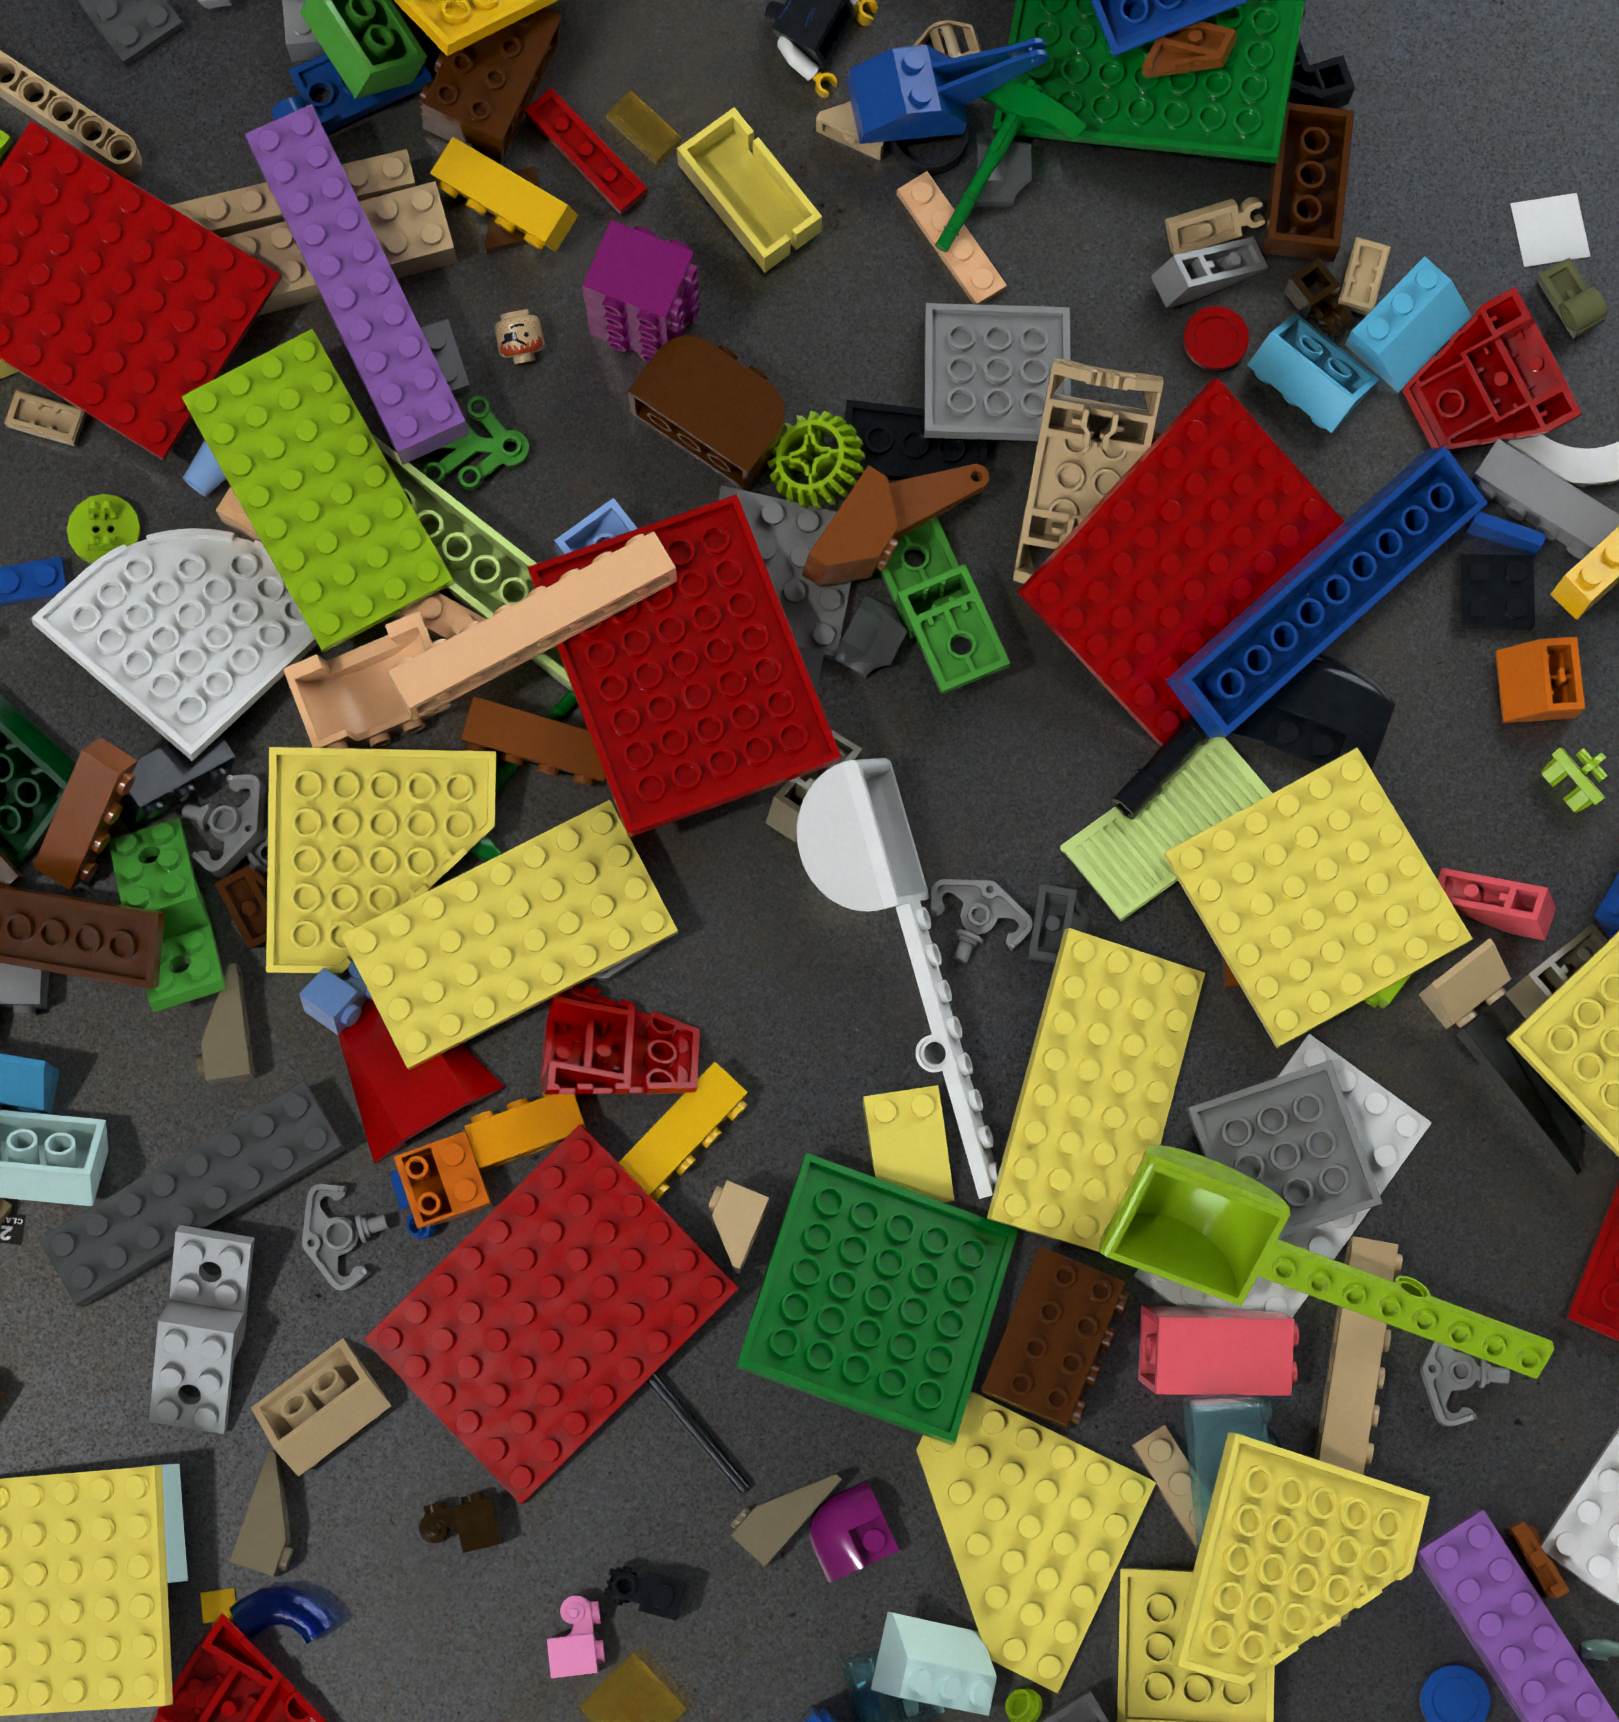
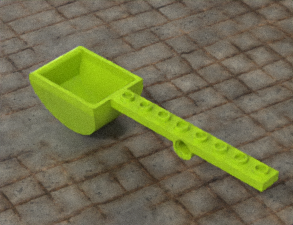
M1150 1145L1145 1149L1142 1160L1100 1239L1099 1250L1105 1257L1238 1306L1243 1305L1257 1276L1535 1379H1538L1554 1351V1345L1551 1340L1435 1298L1430 1295L1429 1290L1421 1282L1414 1278L1400 1275L1392 1282L1279 1240L1278 1237L1291 1215L1289 1205L1279 1195L1256 1180L1224 1164L1170 1146Z

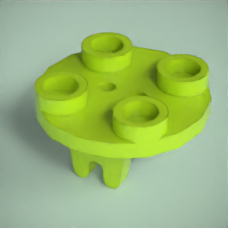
M100 494L90 496L76 506L69 517L67 534L69 544L78 557L92 564L103 555L123 544L127 547L139 542L141 527L138 515L128 502L118 496ZM100 528L99 532L96 533L94 532V529ZM109 528H114L113 532H108Z

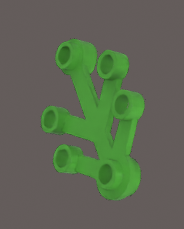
M475 396L468 402L469 415L472 419L481 421L493 438L478 437L467 424L469 435L440 447V449L454 451L438 463L430 462L426 464L422 473L427 476L430 470H439L441 472L440 476L432 480L439 486L444 482L445 477L474 454L477 452L488 453L490 455L476 467L466 466L459 472L461 486L466 490H475L480 486L481 480L502 464L516 466L525 461L529 454L527 438L519 431L505 430L491 413L487 399L482 396ZM476 404H483L486 407L482 413L472 411ZM388 436V441H389V443H390V446H391V448L396 452V450H395V448H394V446H393V444H392V442H391V440H390V438H389V436ZM508 442H514L517 444V449L513 452H507L504 450V446ZM468 473H474L477 478L473 483H466L463 480L464 476Z

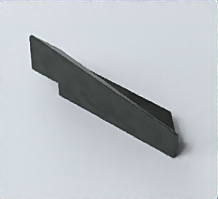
M1484 1011L1456 1034L1457 1037L1480 1063L1477 1066L1570 1178L1577 1176L1581 1172L1579 1158L1582 1128L1519 1052L1508 1041L1505 1042L1487 1011Z

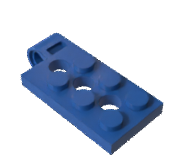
M324 53L289 69L290 76L301 97L294 96L282 100L272 108L271 116L275 121L312 104L325 133H328L423 89L427 81L433 83V78L424 63L412 83L355 99L348 87L343 84V79L327 54ZM319 88H325L331 92L328 100L322 103L314 102L311 99L312 93Z

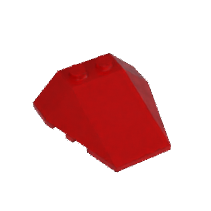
M1516 286L1482 304L1460 331L1457 330L1440 352L1433 356L1402 388L1432 449L1446 446L1450 451L1493 443L1497 439L1504 441L1548 433L1583 415L1570 386Z

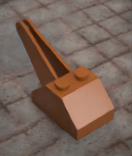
M972 464L888 482V478L868 465L808 554L802 576L822 587L870 578L876 568L883 571L894 555L893 551L899 543L897 541L899 538L974 495L981 493L989 481L988 470L980 464ZM971 477H977L979 481H973Z

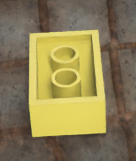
M938 1085L863 1096L862 1102L874 1177L943 1203L954 1202L945 1124Z

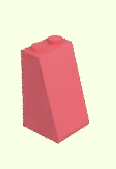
M1141 1305L1138 1380L1155 1394L1291 1396L1292 1385L1296 1384L1298 1376L1296 1362H1293V1347H1297L1299 1343V1328L1294 1323V1318L1281 1312Z

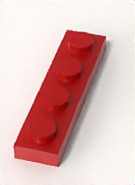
M552 87L525 109V115L621 216L648 193L647 187Z

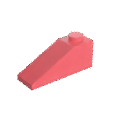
M1441 868L1437 880L1458 914L1509 934L1546 940L1556 911V906L1547 887Z

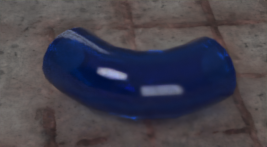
M289 1586L261 1588L241 1598L229 1607L237 1624L251 1638H254L270 1626L283 1625L295 1630L305 1643L309 1644L338 1621L333 1613L312 1594Z

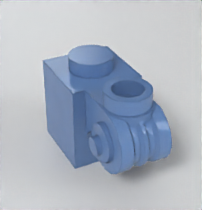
M351 961L349 964L350 979L342 980L326 968H323L299 993L304 1012L337 1035L358 1020L363 1009L362 1005L369 998L373 1000L354 961Z

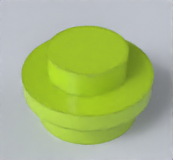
M1029 1688L1013 1691L1005 1703V1711L1011 1722H1036L1042 1712V1699L1040 1695Z

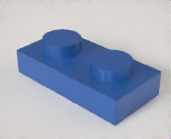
M60 556L0 567V607L54 598L68 585L63 558Z

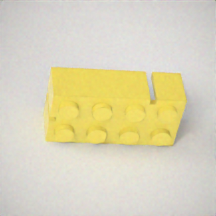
M735 107L677 148L679 167L764 273L790 255L791 245L797 250L822 232V215L760 138L757 137L754 140V131Z

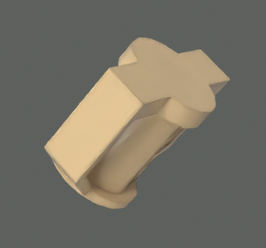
M942 20L930 25L913 45H925L931 38L933 48L951 58L982 52L973 25L953 20ZM955 29L964 31L969 48L968 52L961 53Z

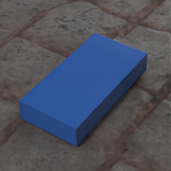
M1479 511L1471 518L1466 533L1534 556L1542 548L1546 537L1545 533Z

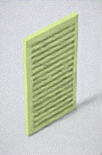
M1225 737L1210 738L1205 745H1200L1183 767L1162 786V792L1156 795L1134 820L1127 818L1116 807H1113L1060 845V850L1067 855L1117 918L1123 921L1178 881L1164 857L1166 851L1273 793Z

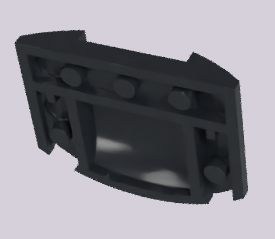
M1319 654L1229 735L1316 768H1320L1358 747L1372 770L1396 704L1391 697L1388 698L1375 681L1358 669L1335 658Z

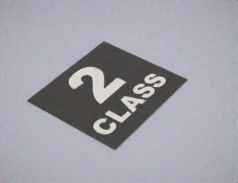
M10 1213L0 1225V1243L21 1245L26 1215Z

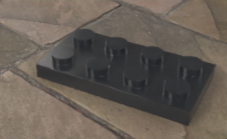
M847 400L844 420H846V424H851L856 429V435L864 444L860 450L865 453L866 458L858 462L863 467V471L869 465L890 480H903L972 464H980L986 467L989 440L924 438V409ZM971 477L973 481H979L977 477Z

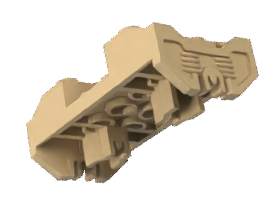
M1053 358L1014 566V581L1024 584L1038 569L1033 566L1029 545L1056 549L1151 446L1164 383L1163 377L1111 370ZM1065 377L1084 381L1085 384L1109 387L1123 391L1128 389L1144 391L1148 410L1054 393Z

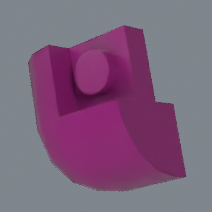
M867 1480L831 1496L819 1505L812 1516L809 1532L812 1547L829 1583L899 1551Z

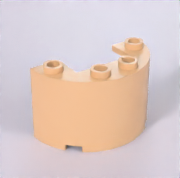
M420 611L386 624L385 627L388 635L328 661L316 654L283 668L312 747L358 748L370 744L372 749L380 748L392 742V736L402 732L412 734L426 727L424 721L451 707L450 702L413 721L392 685L388 673L389 670L393 669L394 664L402 658L408 656L414 658L427 651V647L432 644Z

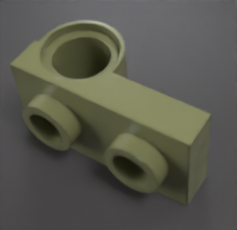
M1570 258L1538 274L1536 278L1538 284L1573 339L1604 323L1608 310L1602 295L1596 288H1588Z

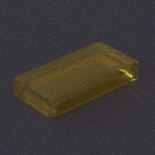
M631 90L605 114L606 119L656 166L682 142L681 136Z

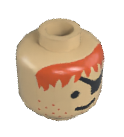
M528 309L501 314V321L497 322L494 326L500 356L503 358H513L514 365L535 361L534 353L542 351L545 347L539 317L529 314Z

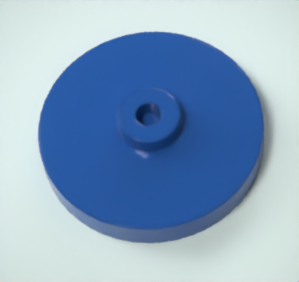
M1446 1665L1434 1670L1423 1682L1419 1695L1420 1709L1427 1722H1485L1490 1710V1693L1486 1683L1475 1671L1460 1665Z

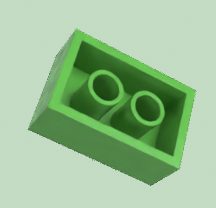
M306 0L300 10V14L355 99L412 83L428 58L391 0Z

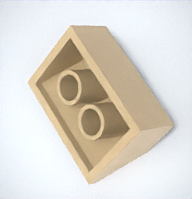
M342 1338L252 1406L251 1410L274 1450L299 1477L308 1469L314 1467L338 1446L347 1442L351 1436L371 1421L377 1419L384 1411L391 1407V1404L365 1366Z

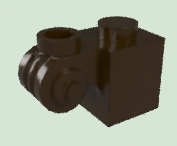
M1317 258L1290 277L1284 293L1305 320L1312 317L1319 326L1318 330L1321 334L1334 341L1339 337V334L1342 335L1345 333V330L1348 331L1354 327L1351 310L1342 304L1338 306L1335 301L1341 285L1320 258Z
M483 1492L460 1497L462 1505L447 1508L445 1501L423 1506L424 1517L419 1524V1533L426 1542L440 1543L444 1541L451 1528L459 1533L463 1553L503 1544L494 1498L484 1499Z

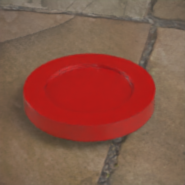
M1222 306L1203 308L1196 312L1186 325L1183 335L1184 348L1189 358L1203 369L1210 371L1229 369L1239 363L1246 353L1249 344L1247 325L1240 315L1229 308Z

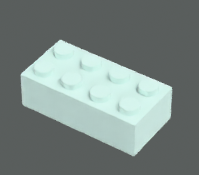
M0 1110V1198L93 1206L109 1151L106 1120Z

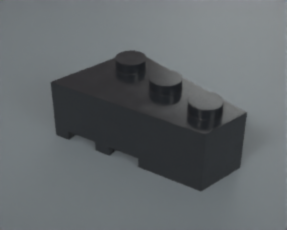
M222 735L214 740L193 761L172 743H167L137 759L138 762L132 774L135 776V782L128 793L121 799L120 805L123 806L120 817L131 833L138 831L182 801L191 798L210 783L216 784L227 778V775L231 773L230 770L236 756Z

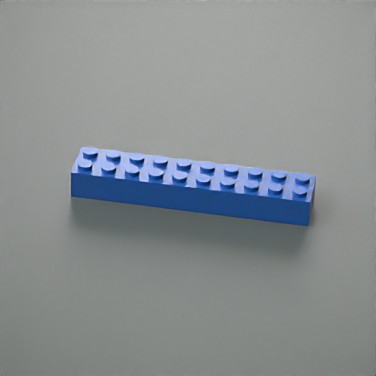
M1446 446L1425 450L1165 680L1209 738L1227 737L1487 505V501Z

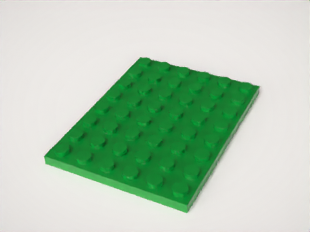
M1016 0L1008 46L1033 38H1042L1045 41L1046 48L1044 50L1048 53V60L1044 64L1030 69L1010 81L1023 85L1029 79L1035 81L1042 88L1040 92L1066 107L1084 122L1087 127L1075 142L1278 163L1306 0H1249L1245 4L1203 20V22L1236 30L1237 41L1224 66L1151 78L1143 77L1141 67L1155 41L1113 57L1089 0ZM997 108L992 127L995 134L1006 117ZM1021 125L1016 136L1071 141L1063 134L1042 126Z

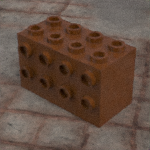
M544 7L449 56L441 51L434 70L437 71L433 83L426 82L419 97V102L422 103L419 114L422 115V129L448 141L453 136L501 165L525 115V109L529 107L560 42L562 15Z
M1039 1246L981 1388L983 1394L1068 1431L1072 1423L1079 1425L1087 1407V1401L1082 1399L1087 1387L1094 1389L1102 1369L1101 1365L1097 1363L1101 1352L1108 1354L1116 1335V1329L1111 1327L1116 1316L1122 1319L1130 1300V1293L1126 1292V1281Z

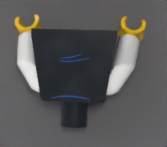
M786 0L785 4L771 1L767 5L765 18L768 22L773 23L772 30L778 38L777 46L788 64L807 81L812 79L816 82L815 91L818 96L828 98L830 94L821 87L820 83L828 81L836 88L837 78L831 73H820L818 71L819 68L826 69L854 17H856L859 24L869 26L874 18L863 10L876 13L878 5L875 0Z

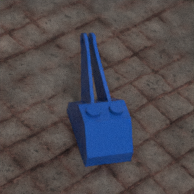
M1033 38L1010 46L951 58L928 45L891 48L850 68L846 77V83L860 144L963 134L968 125L964 106L1030 69L1044 64L1048 60V53L1044 50L1046 48L1044 39Z

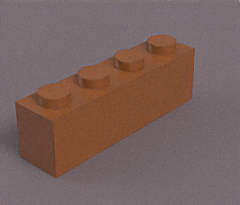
M475 696L471 698L459 741L467 743L466 750L488 751L490 749L503 753L501 760L519 766L523 765L524 760L538 764L537 771L557 777L561 770L574 774L572 781L594 787L595 781H605L606 777L588 730Z
M101 737L81 750L33 865L35 869L69 890L82 881L88 882L93 877L98 868V863L95 862L97 855L104 850L110 840V835L107 833L109 827L118 819L122 812L121 799L128 793L135 782V776L132 774L138 760Z

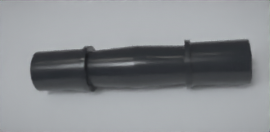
M1191 714L1187 719H1183L1180 722L1182 726L1157 750L1143 769L1138 768L1135 771V775L1112 799L1114 806L1127 818L1134 820L1149 802L1162 792V786L1183 767L1196 749L1208 742L1209 737Z

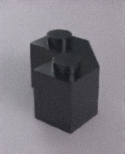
M1299 38L1289 102L1327 108H1337L1349 104L1355 86L1344 55L1309 65Z

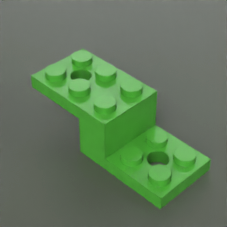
M938 518L932 519L897 540L899 543L893 551L894 555L883 571L880 569L879 571L903 625L908 630L909 638L916 637L941 695L1010 667V661L966 564L958 565ZM910 550H919L924 554L925 561L921 566L912 567L906 563L904 559L905 554ZM957 637H964L970 641L972 648L967 654L959 655L951 649V641Z
M180 818L110 839L108 843L121 905L165 912L158 987L153 989L146 988L149 1004L153 1012L226 990L209 910L195 880L185 831ZM158 856L156 861L148 864L144 863L148 858ZM189 965L187 970L181 973H174L179 966Z

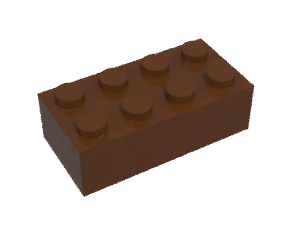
M1288 103L1278 163H1272L1262 253L1312 260L1320 258L1322 261L1334 262L1341 243L1354 111Z

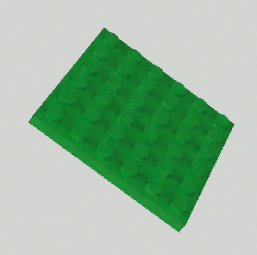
M805 1153L735 1368L953 1445L957 1439L1018 1230Z

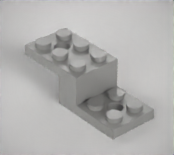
M183 1225L178 1226L175 1232L170 1297L158 1320L149 1422L219 1434L225 1433L228 1426L234 1359L245 1338L255 1237ZM203 1263H216L221 1269V1274H208L203 1268ZM187 1384L194 1385L199 1389L201 1396L189 1397L182 1390V1386Z

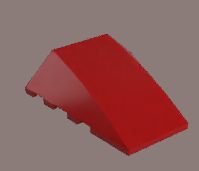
M586 985L584 989L574 986L550 998L544 1027L539 1088L545 1095H657L696 1092L698 1086L700 1029L655 1011L651 1015L636 1010L634 1003L621 999L620 1003L599 995L601 990Z
M370 998L362 1005L363 1009L358 1020L352 1026L346 1027L338 1035L374 1164L407 1146L405 1141L468 1104L475 1106L505 1088L462 1043L408 1070L374 1001Z
M222 1612L199 1641L173 1682V1705L158 1706L150 1722H327Z

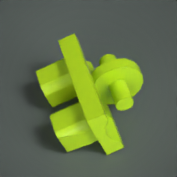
M1560 747L1551 754L1554 758L1540 772L1552 787H1555L1568 775L1575 781L1578 787L1563 798L1575 813L1589 807L1592 803L1597 805L1606 798L1587 776L1590 772L1599 783L1608 776L1599 766L1607 758L1602 752L1593 759L1585 748L1580 750L1576 754L1577 758L1584 765L1583 768H1580L1564 748Z

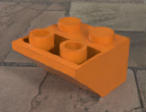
M1577 637L1538 639L1495 651L1503 723L1576 719L1583 712L1585 702Z
M466 1131L393 1157L418 1229L457 1220L493 1207Z

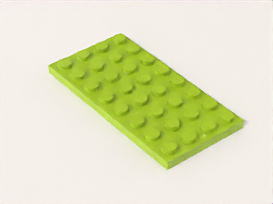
M313 328L181 396L322 653L454 584L453 578Z

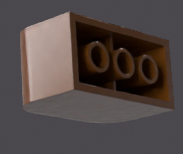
M689 335L669 340L659 348L628 390L631 414L743 490L751 492L769 467L767 462L775 458L773 451L779 445L781 437L785 435V406L782 396L771 383L766 381L768 378L761 370L752 365L747 368L737 361L738 358L735 353L723 345L717 348L703 338Z

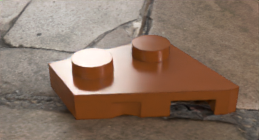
M1201 21L1155 40L1141 67L1143 77L1151 78L1223 67L1237 41L1236 30Z
M1516 1521L1503 1528L1541 1598L1557 1599L1570 1592L1556 1565L1542 1549V1540L1532 1525L1527 1526L1525 1521Z

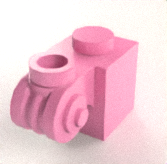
M577 1595L568 1597L560 1607V1614L565 1622L573 1624V1629L567 1636L547 1639L551 1678L598 1673L599 1664L605 1663L603 1640H596L594 1625L601 1624L599 1601H588L586 1598Z

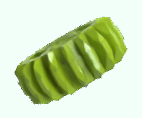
M810 411L806 420L802 415H797V424L795 426L785 423L787 432L781 437L779 445L773 451L775 458L767 462L769 468L773 470L769 475L771 481L777 485V491L782 496H786L788 501L798 502L805 509L810 505L817 509H823L825 501L830 505H836V496L840 494L843 497H847V486L849 484L855 486L857 480L853 478L854 475L864 472L863 467L858 463L866 458L865 453L860 450L864 444L856 435V429L851 424H846V420L841 416L836 415L834 417L830 412L823 411L820 416L817 412ZM824 436L835 437L839 449H832L824 442ZM801 471L809 478V484L797 483L794 472Z

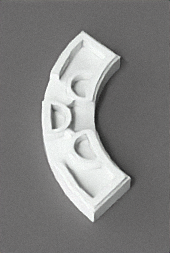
M1543 434L1503 441L1574 487L1610 485L1619 482V441L1605 447L1589 449L1565 446L1547 438Z

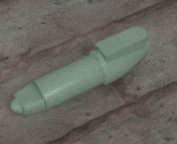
M1592 1639L1580 1643L1582 1658L1608 1661L1610 1657L1619 1658V1642H1613L1608 1639Z

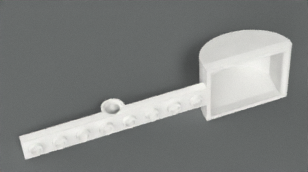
M887 758L842 762L831 767L816 779L807 791L801 804L797 821V843L803 866L816 887L826 897L843 907L857 911H878L896 907L932 1033L922 1038L917 1044L916 1059L918 1064L928 1072L943 1071L978 1197L981 1199L992 1196L1001 1165L999 1162L994 1161L991 1147L994 1145L992 1132L988 1125L984 1126L980 1112L983 1110L982 1097L978 1089L973 1088L970 1074L973 1073L972 1062L966 1052L963 1053L959 1039L962 1038L961 1024L959 1019L953 1016L949 1002L952 1001L951 989L948 982L942 980L940 973L941 954L938 946L935 943L932 944L928 931L931 928V919L927 909L922 907L920 903L930 899L891 761ZM935 1042L940 1043L945 1049L946 1055L942 1062L933 1056L932 1047Z

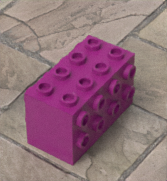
M610 220L582 285L590 335L606 340L607 345L621 352H626L627 349L639 353L643 360L650 362L664 343L679 336H686L684 332L687 324H694L698 316L701 304L697 303L700 292L697 291L699 279L696 278L698 266L694 264V251H691L689 246L681 241L670 239L668 242L657 238L647 228L641 226L631 228Z

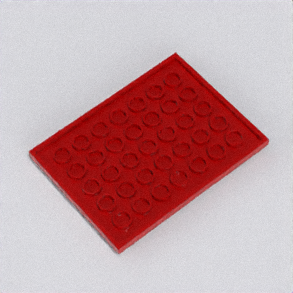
M31 121L0 167V360L164 461L192 418L181 396L219 377L282 279L281 274Z
M1212 379L1021 586L1017 593L1159 746H1162L1182 726L1180 722L1183 719H1187L1190 715V712L1165 680L1334 532L1344 521L1221 380Z
M737 494L527 567L534 588L540 586L547 588L558 582L560 577L572 569L581 570L592 564L593 560L600 554L607 551L613 553L625 547L627 541L639 534L647 535L653 531L676 567L677 582L556 645L628 838L841 762V754Z
M579 1124L364 1340L522 1505L740 1287L582 1124Z

